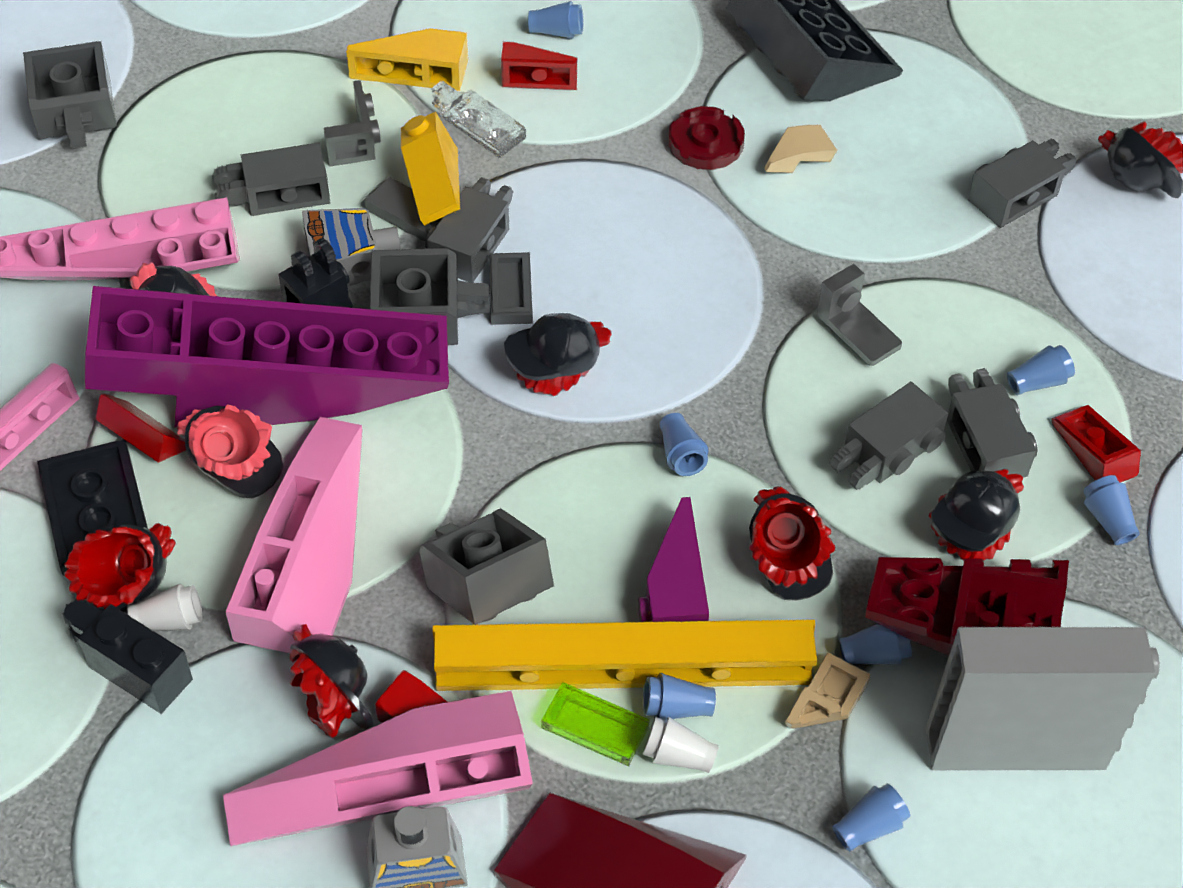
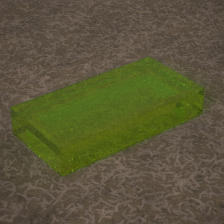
M562 682L541 720L542 729L628 767L650 725V719Z

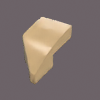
M821 125L787 127L764 169L766 172L793 173L799 161L831 162L837 149Z
M828 652L808 688L804 687L787 717L785 725L793 729L848 719L867 687L871 674Z

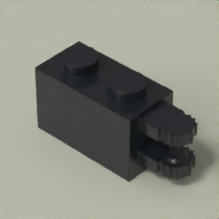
M323 237L313 243L314 254L308 257L300 250L291 255L292 266L278 274L283 302L353 308L347 284L350 282L349 275L344 266L335 258L336 255L333 247Z
M75 599V601L66 604L64 613H62L65 624H68L70 627L68 630L71 639H74V642H78L81 646L89 668L160 714L169 707L193 680L183 649L112 604L104 611H101L92 604H88L87 601H82V599L80 601Z

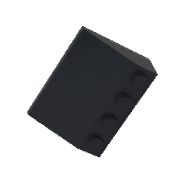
M730 0L726 6V9L736 19V25L750 35L755 41V47L769 57L774 63V69L780 75L786 77L794 86L793 90L796 95L806 101H813V99L832 101L899 77L903 72V69L839 0Z

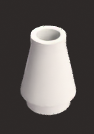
M178 584L145 601L128 607L129 616L153 631L192 629L193 624L202 622L203 618L200 598L193 585L183 587L182 584Z
M655 717L642 754L653 758L652 763L697 769L709 773L714 764L719 745L707 741L670 717L666 721Z

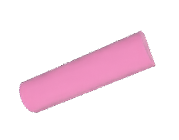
M51 363L0 408V471L80 399L66 368Z

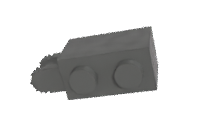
M1050 139L1037 144L1032 140L1020 148L1011 149L1005 156L993 163L984 164L978 168L972 177L973 183L968 200L999 228H1002L1058 196L1063 177L1073 170L1077 163L1076 157L1071 153H1067L1055 159L1054 156H1056L1060 149L1057 141Z
M320 142L241 154L242 162L217 167L212 175V180L217 185L215 199L227 197L229 206L231 204L249 203L252 216L331 204Z
M483 177L477 180L472 189L465 186L460 193V210L444 216L437 227L433 226L429 230L425 240L426 249L448 248L456 253L458 278L472 283L488 262L489 253L495 252L509 231V205L511 204L514 192L511 187L503 185L495 196L489 195L490 180Z
M985 368L973 372L975 389L971 390L960 373L951 375L948 378V387L952 400L947 422L970 470L994 472L1007 469L1009 474H1020L1022 477H1028L1038 449L1034 435L1026 431L1020 419L1017 402L1013 398L1010 399L1002 383H994Z
M910 381L848 425L845 444L843 448L836 451L829 464L838 473L853 463H858L860 466L855 469L848 480L850 485L856 490H860L873 480L882 483L893 474L900 475L911 466L914 459L923 452L931 453L940 446L946 435L944 429L949 413Z

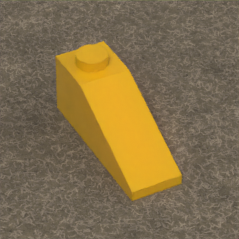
M429 28L350 44L346 49L349 79L460 91L468 64L467 32Z
M436 111L427 116H415L401 127V150L420 220L423 225H427L460 210L458 148Z

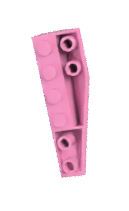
M227 197L0 236V278L66 281L119 279L136 275L142 263H153L155 267L176 266L187 272L238 263L240 260L235 227Z
M320 417L304 440L269 506L226 609L234 642L291 653L290 646L295 642L293 634L295 631H299L302 624L307 625L312 635L327 634L333 636L353 577L362 425Z
M512 691L412 709L224 794L223 800L230 846H236L371 820L377 815L396 813L407 806L425 809L530 789L533 782L520 719Z

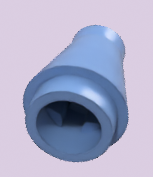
M572 1L539 10H530L528 13L530 33L574 38L575 34L583 33L581 4H573Z
M1048 345L1016 369L1007 372V380L1012 391L1016 395H1021L1029 391L1066 384L1068 378L1075 375V367L1065 347L1062 345L1056 347Z
M670 413L663 417L659 426L663 434L668 467L681 476H692L702 471L708 462L709 450L706 443L688 425L682 414Z
M1115 475L1102 477L1084 488L1085 506L1111 536L1115 545L1126 544L1140 535L1125 483H1119Z
M878 623L850 636L839 638L843 660L852 665L901 664V659L912 657L910 639Z
M659 673L658 677L646 678L643 691L644 715L654 716V718L657 717L662 720H667L668 717L679 719L713 716L716 704L715 688L697 685L663 673Z
M886 783L880 788L873 786L841 821L832 826V829L843 847L850 852L862 844L903 829L902 822L910 818V812L895 788Z

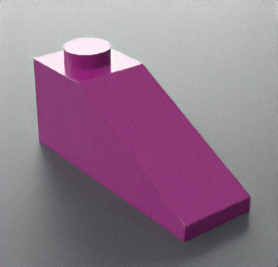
M681 497L648 574L646 596L638 597L640 622L709 621V608L691 497Z

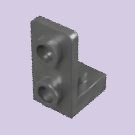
M361 80L353 81L359 122L323 128L329 167L376 160L374 144L381 143L377 119L370 120L369 118L375 116L371 93L364 94Z
M852 264L822 282L816 315L867 364L874 366L899 351L902 346V340L860 302L865 273L855 264Z

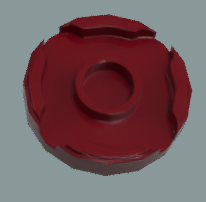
M709 106L686 109L679 114V118L675 122L673 119L669 125L668 146L673 156L687 166L705 170L727 167L738 160L744 150L745 129L734 115L732 118L724 115L723 109Z

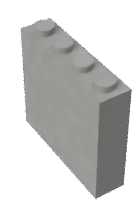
M959 627L926 725L931 771L1106 770L1115 752L1120 751L1122 738L1127 728L1132 727L1134 714L1139 704L1145 702L1146 691L1152 679H1156L1159 674V655L1155 647H1150L1146 627Z

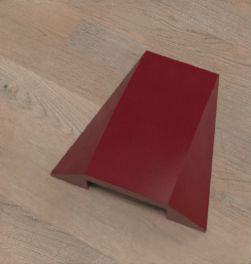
M879 557L865 617L916 643L948 656L950 655L959 627H1061L1069 560H1053L1052 567H1031L1030 559H1010L1009 567L984 566L983 559L964 558L963 566H943L941 558Z
M549 793L496 866L494 875L506 888H728L746 860L747 855Z

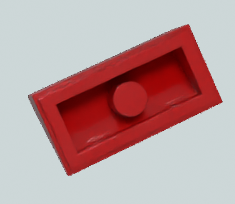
M108 394L100 395L96 420L159 463L186 451L185 439L129 401Z

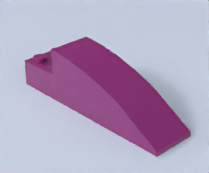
M93 286L85 353V389L175 395L177 397L174 428L178 427L179 421L185 420L186 416L191 415L193 410H203L213 406H236L239 410H248L254 415H258L263 422L278 425L318 420L320 417L332 418L355 414L444 390L449 385L447 316L100 286Z

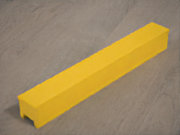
M815 620L433 625L436 691L644 688L646 678L658 677L659 673L704 687L810 685L813 679L812 666L817 664L814 638L816 625Z

